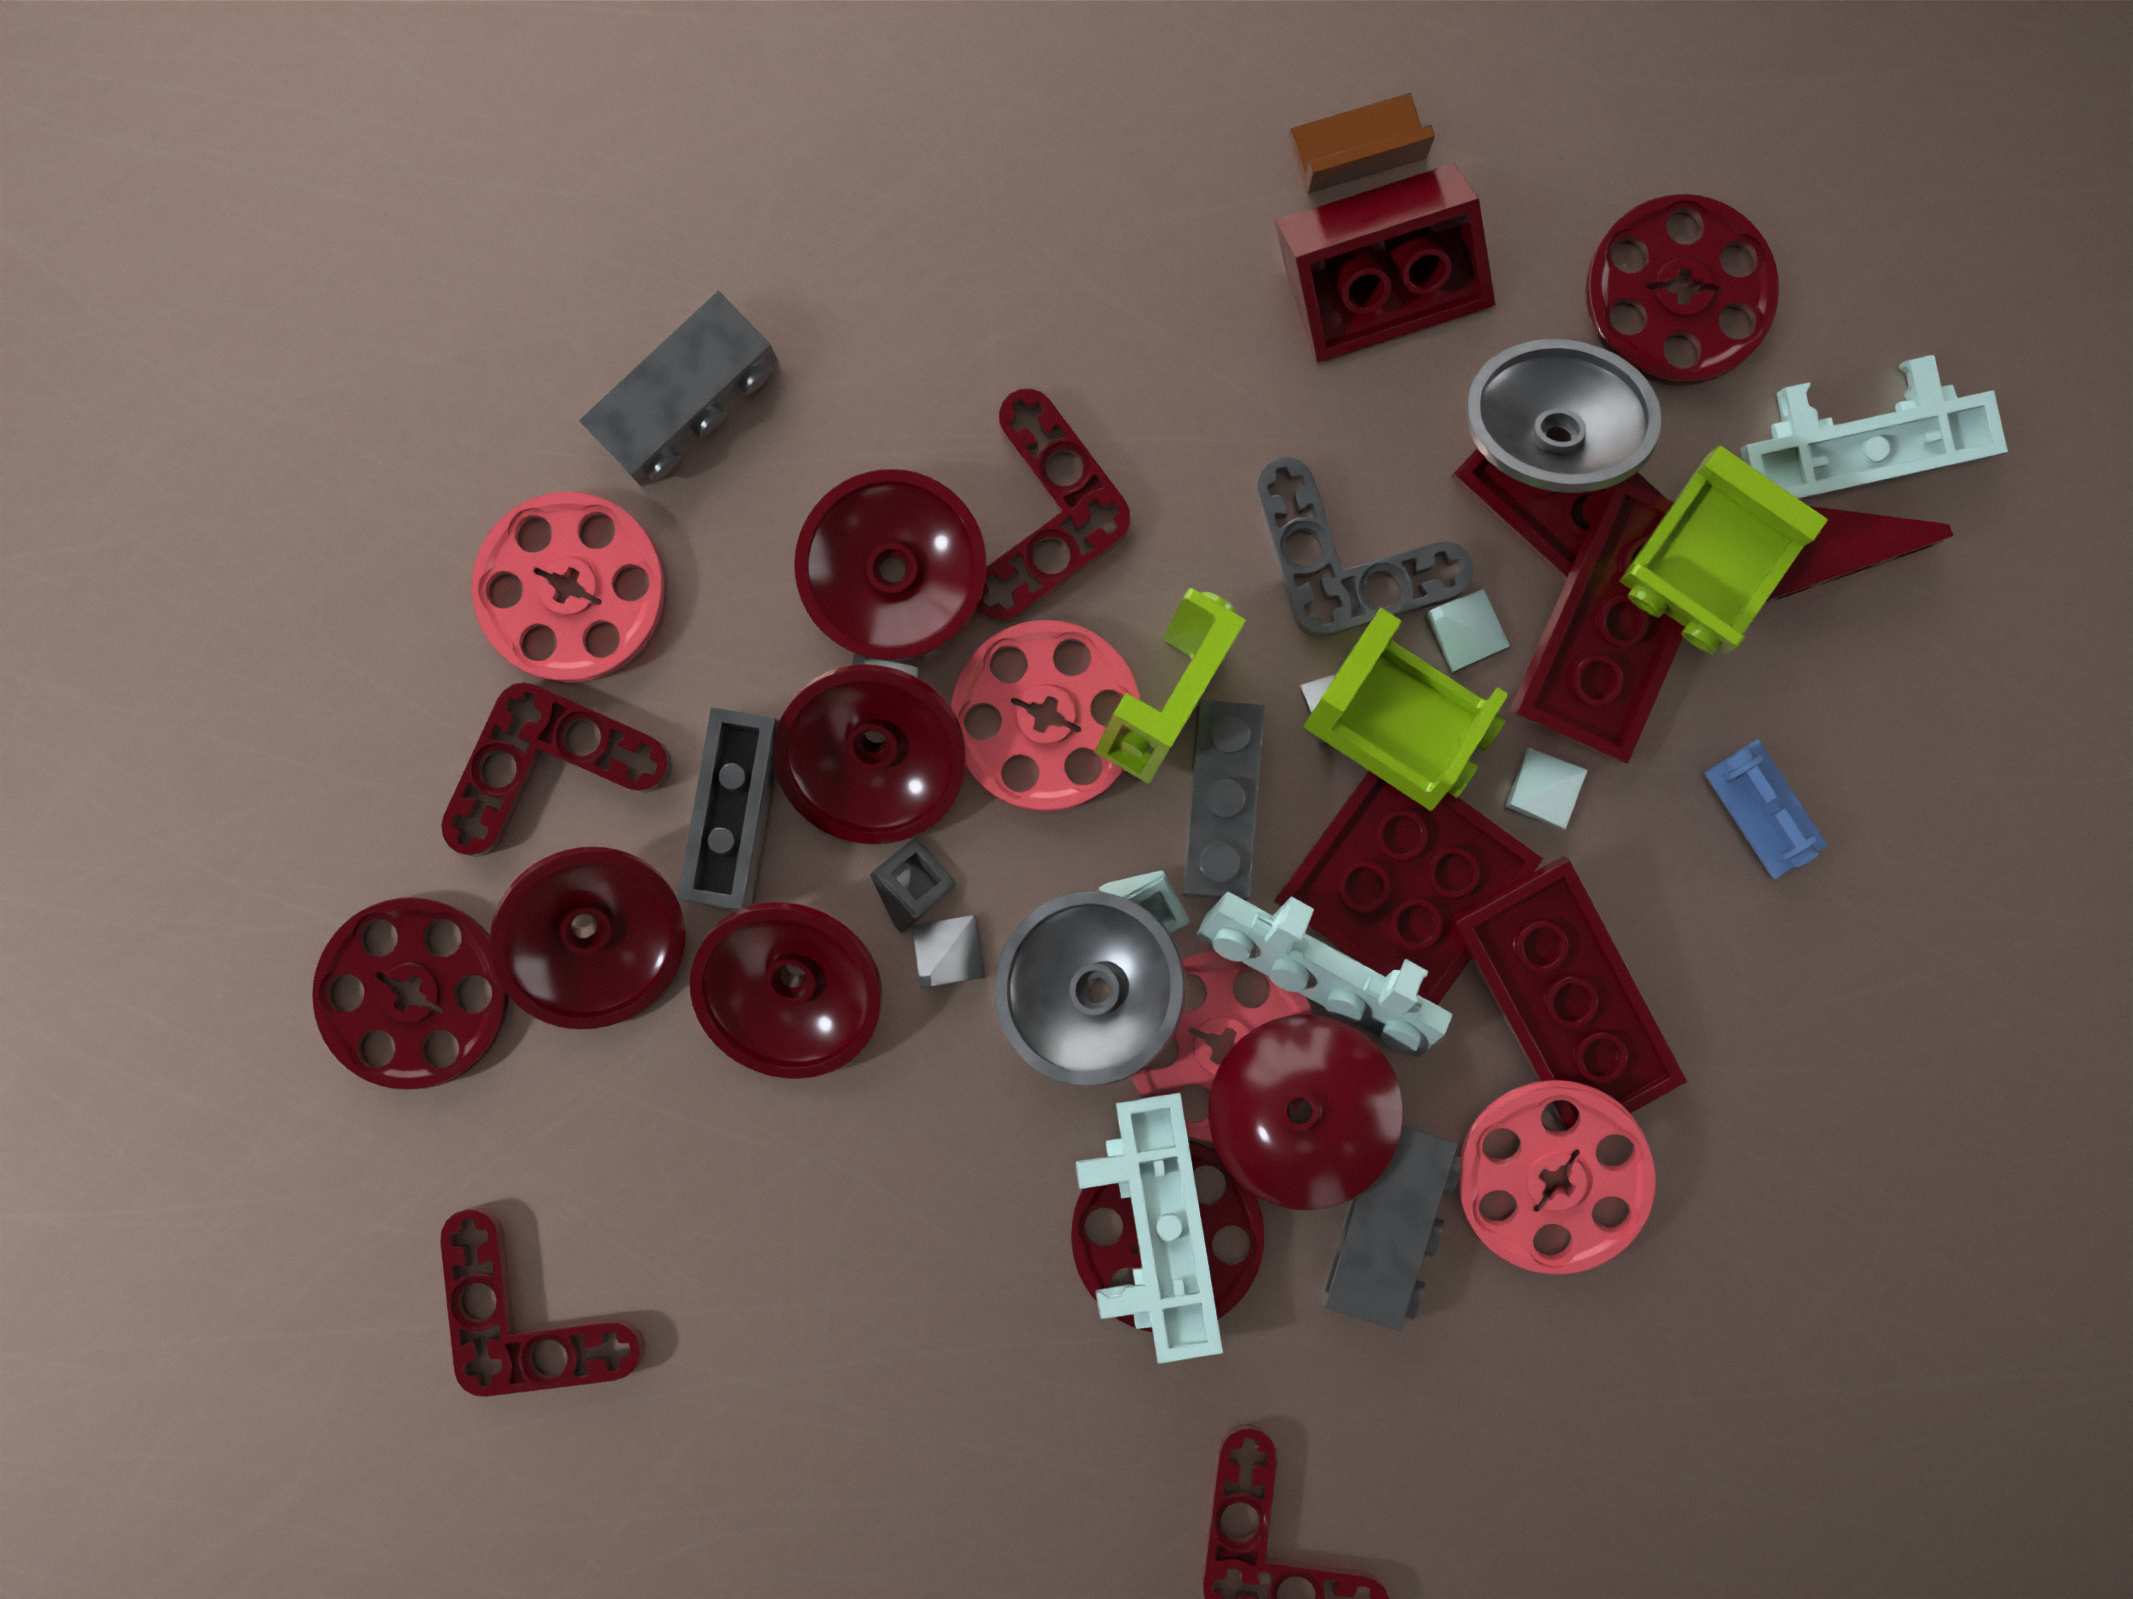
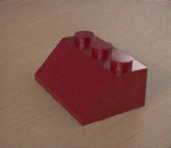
M1456 163L1275 220L1285 272L1317 363L1496 305L1479 197Z

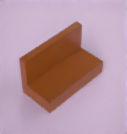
M1411 92L1293 127L1289 134L1307 194L1426 159L1435 138L1432 125L1421 126Z

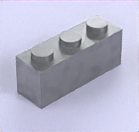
M718 290L591 408L579 422L639 486H642L649 478L656 482L665 477L678 464L681 459L678 451L695 435L700 439L708 436L724 421L728 414L724 408L741 392L747 396L754 393L770 378L773 373V368L770 365L777 357L771 344Z
M1210 700L1199 701L1196 718L1182 896L1221 899L1228 891L1245 901L1250 898L1265 705Z
M711 707L678 900L732 910H740L752 905L775 774L773 745L779 723L776 718Z
M1403 1126L1398 1148L1387 1169L1370 1188L1351 1200L1320 1301L1325 1308L1400 1332L1405 1317L1415 1319L1425 1289V1282L1416 1280L1424 1255L1434 1257L1443 1231L1444 1220L1435 1218L1442 1193L1453 1194L1462 1169L1460 1167L1461 1158L1454 1156L1458 1143Z

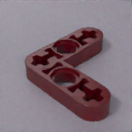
M1032 388L1016 390L1005 398L999 410L1000 430L1005 440L1060 513L987 566L986 582L977 611L987 621L996 624L1010 623L1020 618L1119 545L1127 536L1130 528V509L1123 496L1051 400L1042 392ZM1020 405H1023L1028 411L1035 410L1037 407L1043 411L1038 417V424L1048 440L1056 430L1063 436V438L1048 443L1036 458H1033L1028 452L1038 448V441L1031 431L1026 427L1015 431L1011 427L1017 421L1014 409ZM1068 452L1080 459L1083 465V473L1076 483L1070 486H1060L1049 479L1046 467L1054 455ZM1097 504L1103 511L1114 507L1118 511L1113 518V525L1116 530L1110 534H1107L1102 528L1091 532L1084 538V543L1092 548V550L1085 555H1081L1075 538L1062 526L1072 521L1076 532H1079L1091 521L1090 507ZM1046 540L1062 542L1070 553L1068 565L1062 571L1055 574L1042 572L1033 561L1035 548ZM1021 558L1028 575L1040 584L1041 587L1034 592H1030L1025 581L1011 593L1014 602L1012 607L1005 609L1000 603L989 607L984 602L990 595L987 584L996 578L1000 584L1005 585L1019 576V571L1011 564Z
M526 682L512 684L504 689L497 698L444 813L441 824L443 838L450 848L464 855L478 857L487 855L495 850L506 833L543 751L631 791L640 793L654 791L665 783L670 775L672 766L670 754L665 746L653 737L542 687ZM532 695L536 696L534 707L542 712L537 724L527 721L519 733L518 739L530 742L526 753H524L511 743L496 740L500 729L511 736L513 735L518 724V717L511 713L512 705L515 701L526 703ZM589 720L594 722L600 730L601 739L599 746L589 755H575L567 746L566 737L568 730L578 721ZM615 732L624 734V737L618 742L617 746L631 753L640 754L645 746L652 748L649 758L657 764L653 775L642 773L637 781L632 780L633 768L613 757L610 759V768L608 770L600 767L601 763L606 760L612 751ZM506 752L516 762V775L512 782L505 787L494 788L487 784L484 779L483 766L487 758L492 754ZM473 787L484 795L504 799L499 811L491 805H486L480 821L483 826L489 828L484 839L473 837L469 845H466L463 842L466 832L458 828L459 820L462 816L473 818L482 802L469 798Z
M475 1207L454 1213L446 1220L441 1230L440 1245L453 1365L457 1382L466 1392L474 1396L489 1397L616 1381L625 1378L640 1365L644 1357L645 1343L642 1334L635 1325L625 1320L611 1319L515 1331L505 1237L500 1220L494 1213L484 1208ZM467 1219H472L477 1230H486L488 1234V1241L477 1247L478 1265L492 1261L493 1272L478 1271L461 1278L458 1266L467 1267L471 1265L472 1258L469 1245H458L457 1233L466 1230L468 1225ZM474 1283L487 1285L496 1297V1308L493 1314L484 1320L469 1316L462 1304L466 1288ZM498 1325L500 1336H491L486 1340L490 1359H500L502 1369L492 1374L491 1383H485L483 1373L472 1372L470 1366L472 1361L481 1357L480 1337L468 1342L466 1340V1331L481 1332ZM608 1332L616 1333L618 1343H629L630 1353L620 1359L619 1367H612L610 1357L601 1356L584 1361L589 1372H579L581 1349L575 1335L582 1334L585 1336L583 1349L598 1347L607 1342ZM554 1340L565 1348L567 1365L562 1373L548 1376L539 1372L535 1367L533 1351L540 1341Z
M1247 1424L1238 1425L1230 1429L1222 1438L1217 1455L1202 1574L1204 1598L1224 1599L1222 1589L1213 1587L1214 1581L1225 1580L1228 1569L1239 1570L1241 1582L1261 1586L1259 1573H1271L1266 1585L1267 1599H1277L1279 1586L1290 1577H1302L1308 1580L1314 1588L1313 1599H1326L1323 1584L1325 1580L1335 1581L1332 1587L1334 1596L1351 1598L1355 1596L1357 1587H1366L1370 1599H1390L1382 1582L1373 1574L1365 1571L1266 1558L1278 1463L1277 1450L1270 1435L1260 1427ZM1244 1439H1254L1257 1451L1266 1454L1264 1462L1258 1461L1253 1463L1250 1476L1251 1487L1263 1485L1261 1496L1245 1489L1224 1491L1226 1480L1239 1485L1240 1465L1238 1460L1230 1458L1229 1455L1231 1449H1242ZM1234 1503L1248 1504L1258 1514L1256 1529L1245 1538L1231 1537L1221 1526L1223 1512ZM1239 1591L1235 1599H1259L1256 1592Z

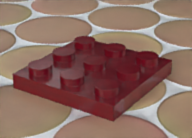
M1368 770L1273 902L1282 907L1290 897H1293L1312 907L1314 911L1308 924L1310 929L1351 959L1384 977L1393 970H1401L1405 959L1427 970V976L1423 979L1417 995L1438 1005L1472 959L1451 918L1532 874L1543 858L1459 797L1456 798L1447 792L1436 807L1430 811Z

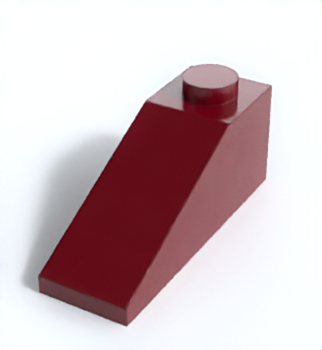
M1809 506L1827 518L1828 521L1814 541L1803 547L1764 605L1934 547L1953 537L1951 527L1946 523Z

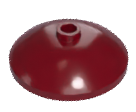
M880 469L853 476L832 488L820 499L809 513L800 531L795 550L794 568L797 589L807 613L821 632L841 648L864 658L881 661H902L917 658L939 649L953 639L967 625L977 609L984 591L987 557L984 540L973 514L951 489L939 481L917 472L901 469ZM891 561L901 562L906 568L904 577L897 582H889L882 577L884 566Z
M861 664L840 667L823 673L805 684L792 697L784 709L777 726L773 745V760L778 781L789 802L815 827L832 836L850 842L888 844L912 838L926 831L949 811L963 783L966 768V744L956 715L947 702L932 687L917 677L895 668ZM871 730L879 731L885 736L886 740L875 743L868 740L864 733Z
M594 846L578 847L557 852L543 858L522 872L512 882L499 901L493 916L490 930V952L495 973L501 986L513 1002L526 1013L557 1027L596 1029L611 1026L632 1018L649 1007L663 994L675 977L681 964L685 948L686 929L682 909L673 889L653 866L639 857L618 849ZM587 914L593 917L592 922L586 927L578 928L572 925L573 920L579 915Z
M761 903L731 913L717 923L705 936L695 955L690 972L689 985L692 1006L707 1036L734 1061L751 1070L773 1077L789 1079L811 1078L843 1067L858 1056L866 1047L877 1027L882 1010L883 992L880 974L872 955L864 943L847 926L834 917L815 908L795 903ZM786 966H796L800 968L804 972V974H792L788 971Z
M1292 1015L1274 1019L1260 1025L1242 1037L1223 1059L1213 1080L1209 1097L1208 1118L1217 1154L1231 1176L1242 1187L1261 1200L1279 1207L1294 1210H1319L1338 1206L1352 1200L1370 1188L1381 1177L1392 1161L1400 1142L1404 1121L1402 1092L1394 1069L1380 1048L1371 1039L1352 1026L1336 1019L1318 1015ZM1300 1098L1308 1100L1313 1108L1311 1119L1304 1124L1295 1123L1289 1114L1291 1104Z

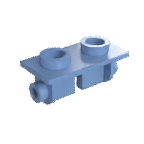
M1759 739L1754 740L1704 772V775L1773 880L1794 867L1799 868L1819 855L1818 852L1828 846Z

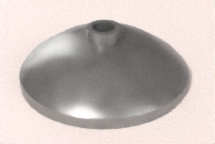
M1535 340L1512 346L1500 352L1486 362L1474 377L1466 404V420L1470 435L1479 451L1489 462L1506 475L1520 482L1555 492H1590L1605 489L1625 481L1638 472L1650 459L1657 445L1661 429L1662 415L1660 404L1647 379L1620 356L1601 347L1574 340Z
M1095 891L1075 892L1057 897L1039 906L1022 920L1005 944L997 965L994 988L995 1004L1001 1027L1008 1041L1020 1057L1031 1067L1063 1083L1079 1086L1107 1085L1122 1081L1139 1073L1158 1058L1168 1046L1178 1028L1184 1009L1186 995L1185 972L1179 950L1173 938L1163 924L1148 910L1124 897L1110 893ZM1105 980L1109 985L1110 993L1104 1002L1097 1004L1091 996V990L1097 981Z

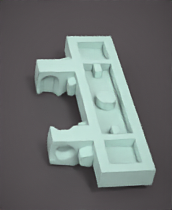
M1934 355L1907 360L1899 365V369L1907 375L1909 387L1904 392V397L1907 401L1896 403V412L1839 425H1833L1831 417L1819 420L1817 410L1809 406L1806 392L1811 386L1810 382L1785 387L1776 393L1781 422L1771 425L1773 439L1748 444L1740 448L1744 462L1799 500L1999 456L2007 453L2008 450L1994 390L1957 398L1953 385L1941 387Z
M1227 891L1202 920L1196 937L1212 945L1219 955L1231 961L1247 964L1269 976L1270 980L1279 988L1304 995L1324 1006L1327 1012L1336 1019L1355 1023L1381 1037L1388 1047L1396 1051L1410 1053L1419 1057L1446 1033L1452 1013L1417 995L1423 979L1427 976V970L1405 959L1401 970H1393L1384 977L1307 935L1305 931L1314 909L1293 897H1290L1272 916Z
M1173 1093L1117 1102L1116 1109L1121 1138L1106 1141L1108 1156L1076 1161L1075 1167L1079 1189L1119 1183L1121 1198L1131 1197L1142 1267L1132 1268L1135 1284L1095 1291L1100 1318L1107 1319L1133 1314L1136 1329L1152 1327L1158 1364L1221 1354L1223 1350L1181 1094Z

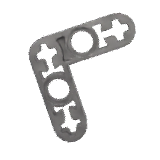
M1285 457L1277 458L1268 463L1261 471L1256 487L1257 500L1293 617L1298 627L1307 635L1316 638L1331 637L1368 626L1380 608L1398 617L1445 603L1460 596L1470 584L1473 576V563L1469 554L1460 545L1448 541L1436 542L1342 570L1316 483L1309 468L1300 460ZM1285 472L1289 481L1300 480L1302 487L1296 490L1294 495L1297 513L1300 514L1307 508H1310L1313 518H1296L1279 528L1275 518H1286L1288 511L1281 495L1271 496L1268 489L1275 485L1276 474ZM1297 531H1307L1318 537L1322 549L1318 560L1309 565H1300L1292 561L1286 553L1285 546L1290 535ZM1435 556H1442L1446 564H1457L1460 572L1451 579V588H1444L1440 579L1430 580L1421 583L1417 587L1423 597L1418 599L1412 598V579L1404 568V564L1413 563V576L1431 570L1435 565ZM1325 568H1329L1332 578H1321L1319 584L1323 597L1326 600L1336 599L1339 608L1332 612L1331 623L1322 625L1319 616L1313 615L1308 617L1305 612V608L1312 604L1314 597L1310 582L1297 588L1294 578L1312 577ZM1376 573L1390 574L1400 585L1399 600L1389 607L1374 605L1365 594L1366 580Z

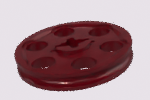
M1673 194L1654 198L1639 204L1619 218L1598 245L1589 265L1585 288L1586 306L1591 325L1603 347L1629 362L1647 380L1673 386L1696 385L1715 380L1734 370L1761 344L1776 314L1779 299V277L1768 243L1754 224L1743 214L1729 205L1709 197L1692 194ZM1676 213L1689 214L1695 218L1700 229L1698 240L1691 244H1681L1674 241L1667 231L1668 218ZM1627 241L1637 244L1645 255L1643 269L1635 273H1626L1619 270L1612 260V249L1616 244ZM1740 246L1746 249L1753 260L1752 272L1744 277H1733L1722 268L1720 262L1721 252L1724 248ZM1678 275L1686 277L1685 282L1688 287L1697 288V291H1702L1701 293L1693 294L1685 305L1679 304L1677 293L1667 292V289L1663 288L1671 286L1678 278ZM1620 303H1630L1636 306L1641 311L1644 319L1643 328L1640 332L1633 335H1625L1616 331L1610 320L1611 309ZM1728 307H1737L1744 310L1752 321L1750 335L1743 339H1733L1723 333L1719 325L1721 311ZM1673 336H1683L1691 340L1697 351L1694 365L1687 368H1678L1670 364L1664 354L1665 341Z
M408 897L386 900L369 906L352 916L334 933L320 956L313 980L312 998L315 1020L329 1050L341 1064L358 1077L373 1084L392 1089L408 1090L435 1087L448 1083L471 1070L486 1056L495 1044L503 1028L509 1005V996L501 986L492 963L489 933L465 912L451 905L424 898ZM386 920L396 929L398 935L397 944L388 955L377 957L366 948L364 936L367 928L373 922ZM442 920L452 921L461 932L459 948L455 953L447 957L437 956L428 945L430 929L434 924ZM384 974V976L393 981L413 983L419 977L422 980L419 991L426 996L425 1000L440 1007L442 1013H439L430 1006L410 1004L404 1010L400 1006L404 996L397 991L396 986L383 980L380 975ZM344 975L355 976L364 987L363 1001L359 1007L349 1012L341 1011L337 1008L331 997L332 986L337 979ZM474 975L485 978L492 989L490 1003L480 1012H469L462 1007L458 998L459 986L465 979ZM375 1030H382L388 1033L395 1044L393 1058L382 1067L371 1066L362 1055L361 1046L363 1040L369 1033ZM440 1030H446L453 1034L459 1045L456 1060L444 1068L431 1064L425 1053V1045L428 1038Z
M1188 1140L1193 1172L1202 1166H1213L1221 1171L1225 1179V1189L1217 1200L1209 1203L1198 1201L1201 1220H1203L1202 1228L1218 1320L1240 1302L1258 1273L1264 1250V1223L1256 1196L1247 1191L1231 1176L1217 1152L1205 1145ZM1119 1183L1083 1188L1078 1197L1072 1219L1071 1243L1074 1262L1084 1286L1096 1302L1095 1291L1109 1288V1282L1118 1270L1142 1267L1139 1249L1132 1250L1133 1246L1138 1245L1131 1197L1121 1198ZM1098 1208L1112 1209L1122 1220L1123 1229L1121 1235L1110 1244L1094 1242L1085 1231L1087 1217ZM1226 1226L1242 1228L1249 1237L1247 1254L1236 1262L1223 1261L1213 1251L1212 1242L1215 1234ZM1133 1314L1115 1317L1119 1321L1136 1328ZM1152 1327L1141 1328L1140 1330L1152 1332Z

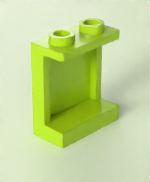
M1719 445L1704 458L1619 582L1631 589L1628 598L1640 609L1658 618L1664 612L1683 625L1685 628L1681 632L1682 636L1698 649L1714 655L1717 649L1723 654H1728L1738 649L1745 639L1743 633L1804 546L1814 541L1828 519Z
M1189 588L1163 636V640L1189 655L1192 661L1161 712L1126 692L1094 752L1150 784L1246 619L1237 615L1234 607L1221 596L1211 592L1200 593L1195 589Z
M1380 608L1302 727L1432 811L1447 792L1458 798L1475 774L1478 765L1469 759L1476 747L1486 751L1499 734L1506 719L1497 713L1509 693L1497 687L1487 700L1481 699L1391 640L1402 621L1385 609Z

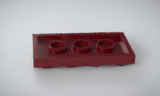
M1628 480L1606 488L1511 705L1510 713L1617 762L1629 763L1682 642L1683 636L1681 632L1685 627L1664 612L1658 618L1640 609L1628 598L1631 589L1619 582V580L1674 502Z
M1562 856L1451 918L1538 1082L1562 1080L1588 1085L1611 1096L1626 1108L1630 1114L1688 1082L1570 859ZM1564 1100L1550 1103L1564 1130L1571 1128L1576 1123L1579 1111L1575 1105Z

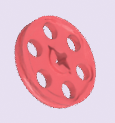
M555 492L537 496L516 506L505 514L490 530L480 547L474 564L472 599L476 617L486 638L511 664L528 674L544 680L559 683H581L600 679L618 671L631 662L648 644L656 631L663 612L665 576L662 562L654 543L630 514L614 503L595 495L580 492ZM594 515L608 516L615 524L613 540L609 545L599 549L587 547L581 538L583 524ZM533 518L546 520L552 529V538L549 545L539 552L523 550L518 541V533L521 526ZM638 567L648 574L649 588L646 594L639 600L632 602L624 601L616 594L615 580L624 569ZM541 570L556 579L558 577L569 579L574 572H578L577 583L584 588L588 595L600 600L601 604L596 605L583 597L578 599L573 596H569L564 604L558 603L561 593L553 587L554 584L537 575V572ZM500 575H516L522 582V597L512 607L505 609L497 608L491 602L489 596L492 582ZM599 623L614 625L620 634V644L617 650L605 658L591 655L586 647V636L589 630ZM545 626L552 629L557 640L554 653L543 661L530 660L523 651L525 635L535 627Z
M1035 620L1024 622L1004 629L989 638L972 654L963 667L956 682L951 702V709L956 715L963 731L966 744V768L986 791L996 798L1015 807L1031 811L1053 812L1081 806L1103 794L1119 779L1125 771L1124 769L1098 755L1102 762L1100 777L1089 785H1079L1073 783L1068 778L1065 772V763L1067 758L1077 750L1087 749L1094 752L1106 727L1098 724L1092 717L1091 704L1094 698L1104 692H1115L1124 697L1127 692L1140 700L1136 681L1128 665L1116 649L1099 635L1084 627L1064 621ZM1064 642H1080L1090 652V664L1080 675H1064L1054 665V653ZM1015 648L1025 655L1028 667L1020 680L1005 683L993 675L991 661L999 650ZM1048 699L1054 700L1058 703L1057 714L1064 718L1065 723L1076 726L1081 731L1075 732L1063 725L1060 727L1050 725L1045 733L1035 730L1036 719L1028 714L1027 709L1012 704V701L1017 700L1029 707H1032V705L1043 707ZM980 705H989L995 708L1002 719L998 734L992 739L985 741L974 739L967 733L965 728V718L968 712ZM1013 757H1029L1038 766V781L1028 791H1012L1003 782V767Z
M1215 950L1193 954L1182 959L1185 974L1197 976L1204 983L1206 997L1198 1009L1183 1011L1180 1023L1173 1036L1178 1048L1176 1058L1167 1067L1158 1069L1147 1066L1131 1077L1142 1098L1179 1093L1182 1088L1194 1084L1203 1086L1210 1093L1213 1080L1220 1065L1210 1060L1213 1049L1205 1044V1040L1189 1032L1190 1027L1206 1035H1209V1033L1221 1035L1225 1028L1231 1029L1235 1032L1232 1042L1235 1045L1242 1037L1264 1023L1285 1016L1314 1015L1304 995L1279 988L1270 980L1269 976L1263 973L1261 974L1265 976L1269 983L1270 991L1268 998L1258 1007H1245L1237 1002L1233 994L1234 981L1244 971H1259L1243 962L1228 960L1219 955ZM1304 1098L1297 1099L1291 1104L1289 1109L1290 1116L1296 1111ZM1208 1116L1199 1122L1185 1121L1187 1136L1213 1142Z
M1550 1080L1534 1082L1513 1089L1500 1096L1481 1112L1469 1129L1461 1148L1459 1157L1461 1158L1460 1167L1462 1169L1458 1183L1461 1203L1469 1224L1480 1240L1492 1252L1503 1260L1525 1270L1543 1274H1571L1600 1266L1613 1259L1632 1243L1645 1225L1651 1212L1656 1189V1174L1645 1135L1637 1121L1626 1108L1611 1096L1588 1085L1571 1081ZM1553 1101H1569L1576 1106L1579 1115L1576 1123L1571 1128L1565 1131H1555L1544 1125L1541 1120L1542 1112ZM1498 1128L1509 1129L1518 1135L1520 1139V1146L1517 1152L1506 1159L1491 1157L1483 1148L1485 1137L1491 1131ZM1613 1134L1623 1135L1633 1143V1153L1630 1158L1618 1165H1608L1602 1162L1596 1155L1597 1146L1600 1141L1606 1136ZM1569 1161L1566 1171L1570 1184L1566 1187L1557 1183L1551 1190L1547 1189L1543 1194L1546 1183L1542 1171L1546 1168L1549 1171L1556 1172L1561 1165L1565 1166ZM1495 1190L1506 1191L1516 1200V1208L1506 1219L1492 1220L1484 1216L1480 1211L1479 1205L1483 1196ZM1605 1197H1618L1628 1204L1629 1213L1621 1224L1604 1226L1593 1219L1592 1210L1595 1204ZM1549 1224L1563 1226L1571 1235L1568 1246L1559 1253L1548 1254L1542 1252L1533 1242L1535 1234L1540 1228Z

